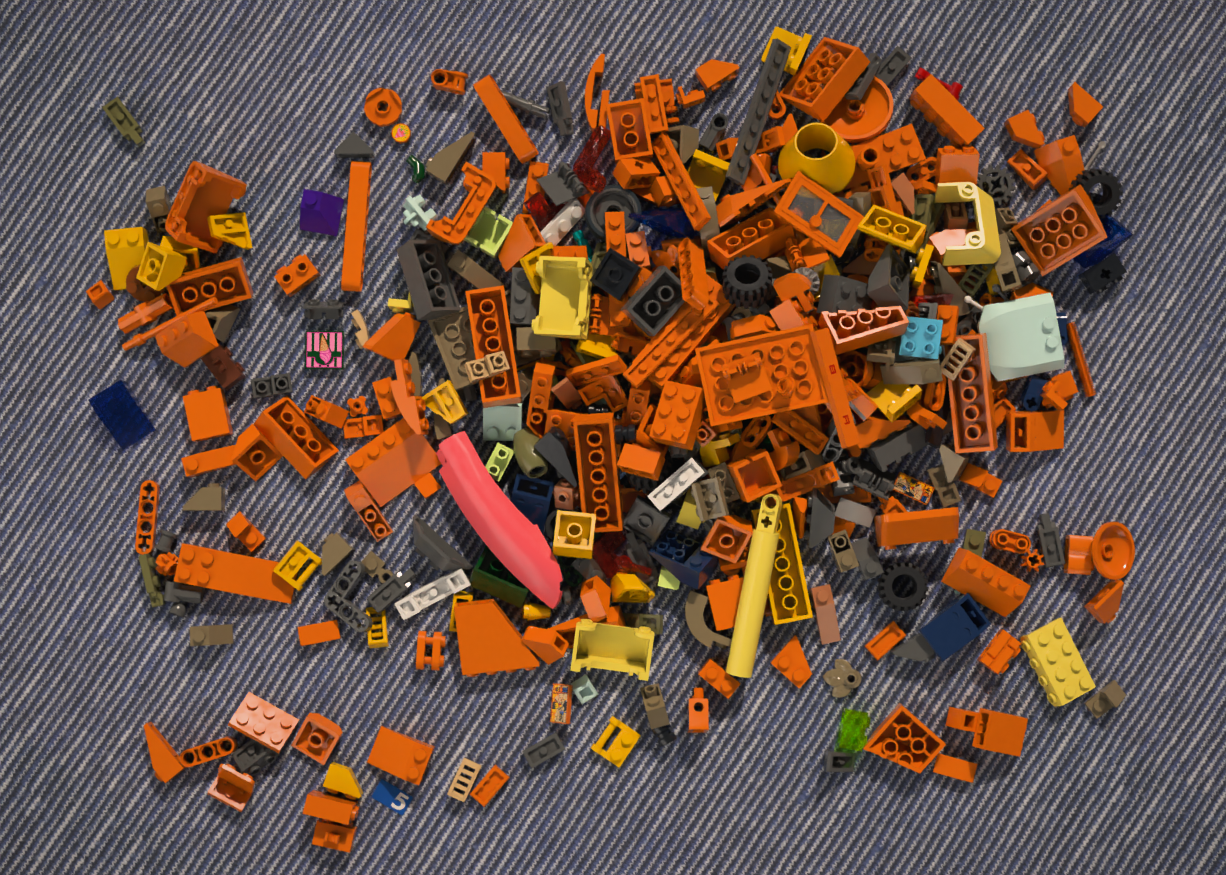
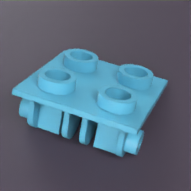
M906 316L909 324L905 334L901 337L899 355L938 359L939 354L942 352L940 342L943 320Z

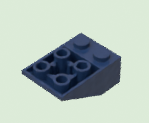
M517 474L511 502L533 525L537 524L543 534L555 483Z
M669 529L649 550V554L681 583L695 589H699L717 568L718 562L717 556L701 550L702 543Z
M966 593L951 601L919 631L943 662L979 636L991 623L969 593Z

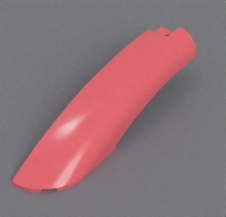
M465 431L445 439L438 445L440 449L436 452L439 461L443 465L439 473L459 508L480 538L502 564L551 609L556 608L563 592L560 590V582L563 581L559 564L538 525H533L499 488L483 465Z

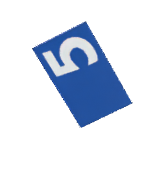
M381 779L371 796L402 816L413 799L411 795Z

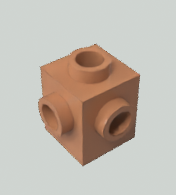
M566 478L560 479L554 485L552 492L553 497H555V508L574 510L580 502L579 484L574 487Z

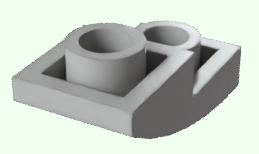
M840 497L835 510V516L869 528L876 513L874 508Z

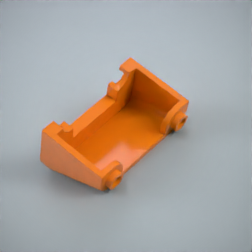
M193 161L188 168L166 219V231L178 242L217 254L223 241L211 237L207 217L226 214L233 198L238 200L245 195L247 184L203 163Z
M465 162L461 171L466 176L463 185L469 194L453 221L444 216L439 221L431 219L426 226L429 234L439 241L455 245L461 244L466 239L496 189V182L492 176L468 162Z

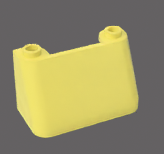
M540 256L539 261L536 263V272L542 278L539 316L532 320V331H534L535 335L587 340L592 290L590 279L593 276L592 263L584 257Z
M581 619L576 624L570 671L580 672L581 668L587 666L586 670L598 668L628 672L629 676H633V673L639 675L638 680L648 681L654 632L651 631V628L645 626L632 628L593 623L590 619Z

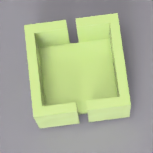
M485 206L464 241L477 249L480 246L482 252L496 259L513 222L500 214L497 217L495 211Z

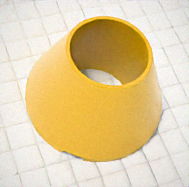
M810 123L803 126L784 145L778 159V171L782 180L793 179L796 172L799 171L833 194L843 190L851 181L855 171V156L847 141L830 126L823 123ZM815 148L830 152V154L822 158H809L803 155L804 152ZM801 186L797 195L805 198H819L803 186Z

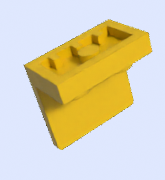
M776 26L761 61L765 63L772 40L778 38L791 47L783 71L795 76L812 35L805 33L802 38Z
M696 149L687 172L696 188L712 186L716 202L726 179L725 176L730 163Z
M588 334L587 340H578L575 349L576 352L600 360L618 355V353H615L616 350L611 347L612 340L616 339L607 335Z
M882 380L867 395L878 405V409L893 422L921 399L922 389L917 384L912 388L909 384H884Z

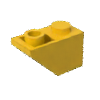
M332 762L323 786L327 787L328 792L338 794L339 791L345 793L346 798L352 800L360 799L363 791L352 768Z

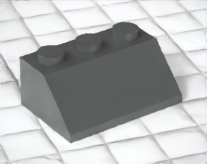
M512 267L510 329L516 330V328L532 327V320L539 316L540 294L534 293L523 268Z

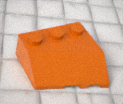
M899 703L876 728L863 749L921 773L946 744Z

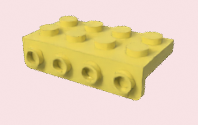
M1061 617L1020 637L1021 647L1027 653L1030 665L1035 669L1038 681L1044 687L1047 699L1054 707L1063 706L1096 687Z

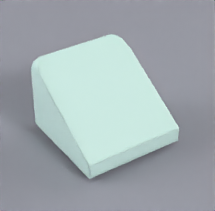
M587 675L580 677L570 684L573 685V691L581 704L599 695Z

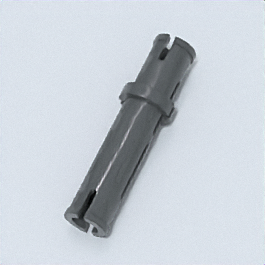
M501 90L510 106L526 111L528 115L533 114L545 120L547 119L550 108L536 104L534 100L528 101Z

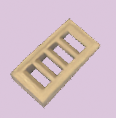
M957 339L941 363L942 373L954 381L976 349L963 339ZM958 347H960V348H962L964 351H966L967 354L964 355L962 352H960L959 350H957ZM956 353L961 358H963V360L960 361L959 359L954 357L953 354ZM952 359L954 362L959 364V366H954L952 363L949 362V360ZM947 365L950 368H952L955 372L952 374L944 367Z
M464 757L447 795L465 802L482 765ZM466 765L475 769V772L473 773L469 770L464 769V766ZM461 772L471 776V780L460 776ZM460 780L467 783L468 787L458 784L457 781ZM454 788L465 791L464 795L454 791Z

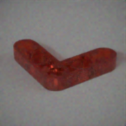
M601 125L596 127L573 165V171L590 190L600 193L605 188L606 178L593 165L611 136L610 130Z

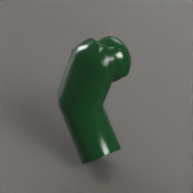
M410 155L406 162L413 167L414 175H412V180L415 183H420L425 178V166L415 156Z

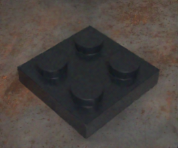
M609 248L590 281L619 301H623L642 268L614 249Z

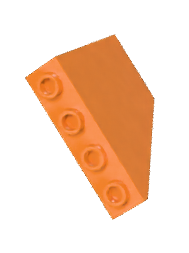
M494 599L455 603L454 612L462 675L475 677L479 675L478 673L494 675L498 671L512 673L516 672L517 669L525 668L526 671H530L540 667V659L537 654L521 641L523 636Z

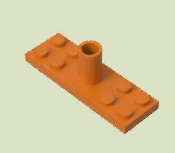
M909 124L851 146L855 156V171L849 184L841 191H846L858 184L869 182L868 169L887 164L890 174L924 161L926 157L913 125ZM864 156L870 158L871 162L866 161Z

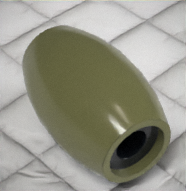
M525 428L514 434V455L521 470L529 478H538L547 472L548 460L534 447L540 438L530 428Z

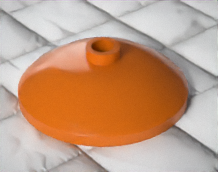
M1119 522L1103 524L1097 530L1092 541L1091 553L1093 563L1097 571L1104 578L1110 580L1123 578L1130 571L1134 562L1135 545L1133 537L1128 528Z

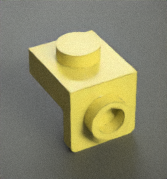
M410 293L408 294V300L389 298L388 307L393 313L403 314L404 311L413 312L414 306Z

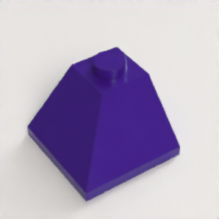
M304 189L300 206V230L338 237L344 199L324 192Z

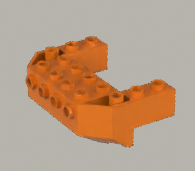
M536 362L526 424L538 438H541L553 426L561 429L568 439L571 450L575 451L574 416L588 413L554 408L556 395L552 393L551 388L553 386L555 365ZM645 381L638 389L631 384L628 406L623 408L622 419L614 418L615 425L627 427L628 425L635 424L637 432L647 411L651 388L650 381ZM628 442L617 444L618 457L621 455L624 444H629Z

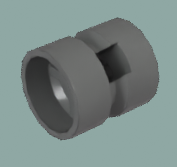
M1025 251L1017 252L1012 256L1022 287L1029 285L1040 275V270L1034 263H1030L1031 259Z

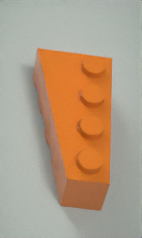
M901 306L879 307L875 310H865L864 308L851 312L838 310L837 313L823 311L818 321L820 330L829 328L836 355L903 335L909 324Z

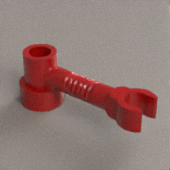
M919 68L915 78L924 81L930 73L923 68ZM937 79L958 101L963 86L957 82L949 85Z

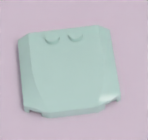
M1051 293L984 305L982 307L977 330L978 333H986L990 372L996 381L1064 369V353L1055 303Z

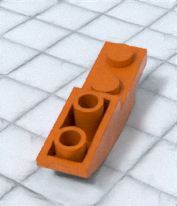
M887 164L868 169L867 173L872 189L867 191L871 192L872 206L876 205L904 216L901 201L896 202Z
M406 359L394 360L397 380L390 381L397 406L406 422L417 435H427L429 422L425 418L426 404L422 396H414L415 385L411 379L412 366Z

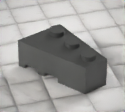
M911 419V423L903 430L894 431L887 438L878 439L866 448L873 465L882 472L888 470L887 465L895 461L896 464L901 462L902 456L908 453L912 455L928 445L925 443L926 433L923 427Z

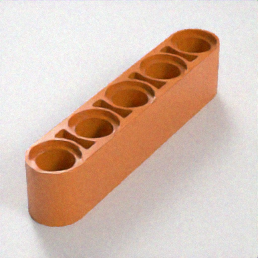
M488 74L473 84L476 92L519 161L524 164L539 154L537 148L493 77Z
M685 238L680 242L677 249L682 298L700 311L705 308L709 301L704 251L702 247L690 238Z

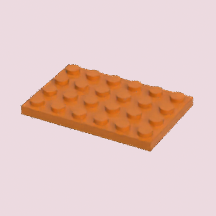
M813 324L695 348L711 427L829 403L810 332L814 331ZM759 352L773 390L735 403L721 366ZM792 377L795 380V390L789 397L782 396L777 390V384L781 378Z

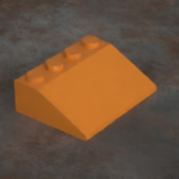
M824 37L779 94L783 100L813 118L824 121L842 100L847 91L854 85L858 77L865 71L870 61L859 47Z
M1081 184L1011 228L1032 262L1040 270L1042 277L1107 238V234L1092 201Z
M404 418L345 459L380 507L387 504L416 481L442 464L425 436L417 435Z

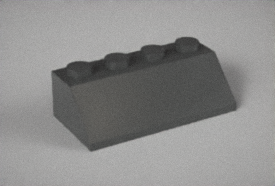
M409 240L397 249L418 320H433L461 310L439 240Z

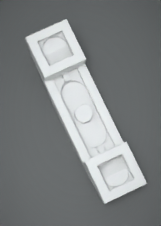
M460 568L424 585L394 604L403 620L452 593L455 594L470 586L471 583L463 569Z

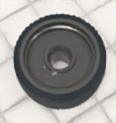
M607 185L591 195L585 208V220L590 232L596 238L606 242L605 212L624 211L625 234L638 230L642 220V207L639 199L630 189H623L621 185Z

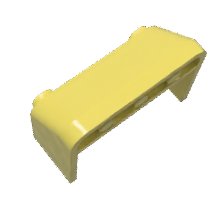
M971 182L938 183L934 203L973 201L977 228L976 232H970L966 235L965 246H946L942 262L943 266L992 264L1000 258L1001 248L993 198Z

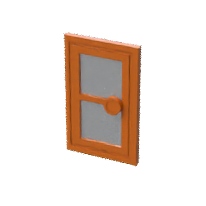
M799 171L796 172L773 211L777 216L838 258L844 253L858 225L864 218L863 215Z

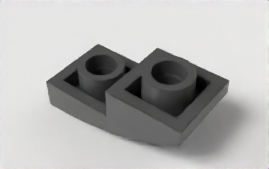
M290 373L251 379L253 399L293 392Z

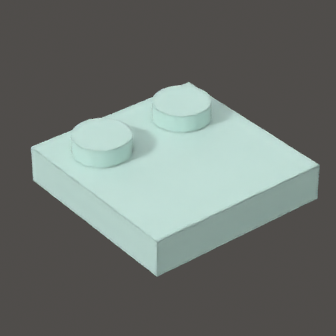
M522 403L483 408V440L513 441L514 434L522 430Z

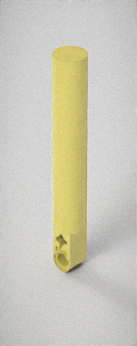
M775 493L763 497L757 528L753 529L726 667V673L738 677L751 678L779 539L777 527L782 499ZM770 497L776 500L774 508L768 506L767 501ZM769 517V520L772 521V524L767 526V523L764 522V519H768Z

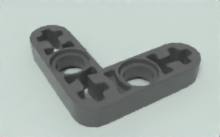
M350 561L326 594L324 603L329 610L358 632H367L373 625L371 617L347 599L364 575L365 566L360 561ZM353 566H357L358 573H353ZM343 580H347L349 583V587L345 591L341 588ZM336 597L335 601L342 605L332 604L331 598ZM348 606L352 609V615L349 618L344 614V610ZM355 618H358L359 620H365V621H364V624H365L366 626H365V627H360V626H361V622H359L358 620H354V619H355Z

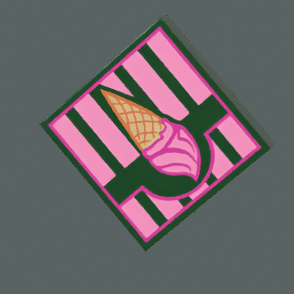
M306 331L305 369L344 370L345 332Z

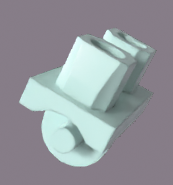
M421 195L413 198L409 196L403 205L406 209L403 212L406 216L403 223L405 225L411 223L414 227L419 225L424 232L427 231L426 226L431 219L435 220L437 214L431 208L426 212L421 209L426 203Z

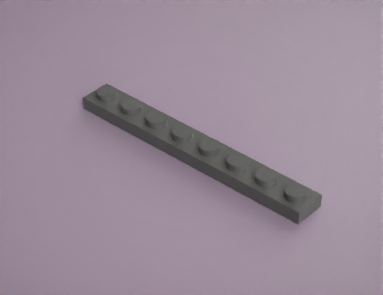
M778 38L772 40L725 176L738 185H744L752 163L750 156L755 154L791 50L790 46Z

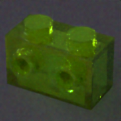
M843 707L837 740L838 747L862 752V748L867 743L865 730L869 728L871 720L868 712Z

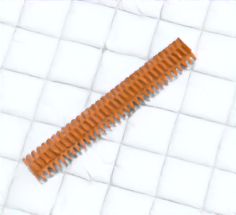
M1075 322L1067 323L1068 340H1070L1071 349L1074 351L1072 353L1075 356L1074 360H1076L1078 372H1080L1079 376H1081L1083 390L1086 392L1085 397L1094 396L1096 394L1094 393L1095 388L1092 386L1094 384H1091L1093 383L1092 379H1090L1092 377H1089L1091 376L1090 372H1088L1090 370L1086 368L1088 363L1084 361L1086 358L1085 354H1082L1084 353L1082 352L1083 347H1081L1082 345L1079 343L1081 340L1077 336L1079 333H1077L1078 331L1074 327L1076 324H1074Z

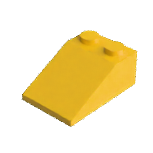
M143 227L104 230L106 254L115 291L126 290V278L129 271L134 266L141 264L147 242H149L148 230Z

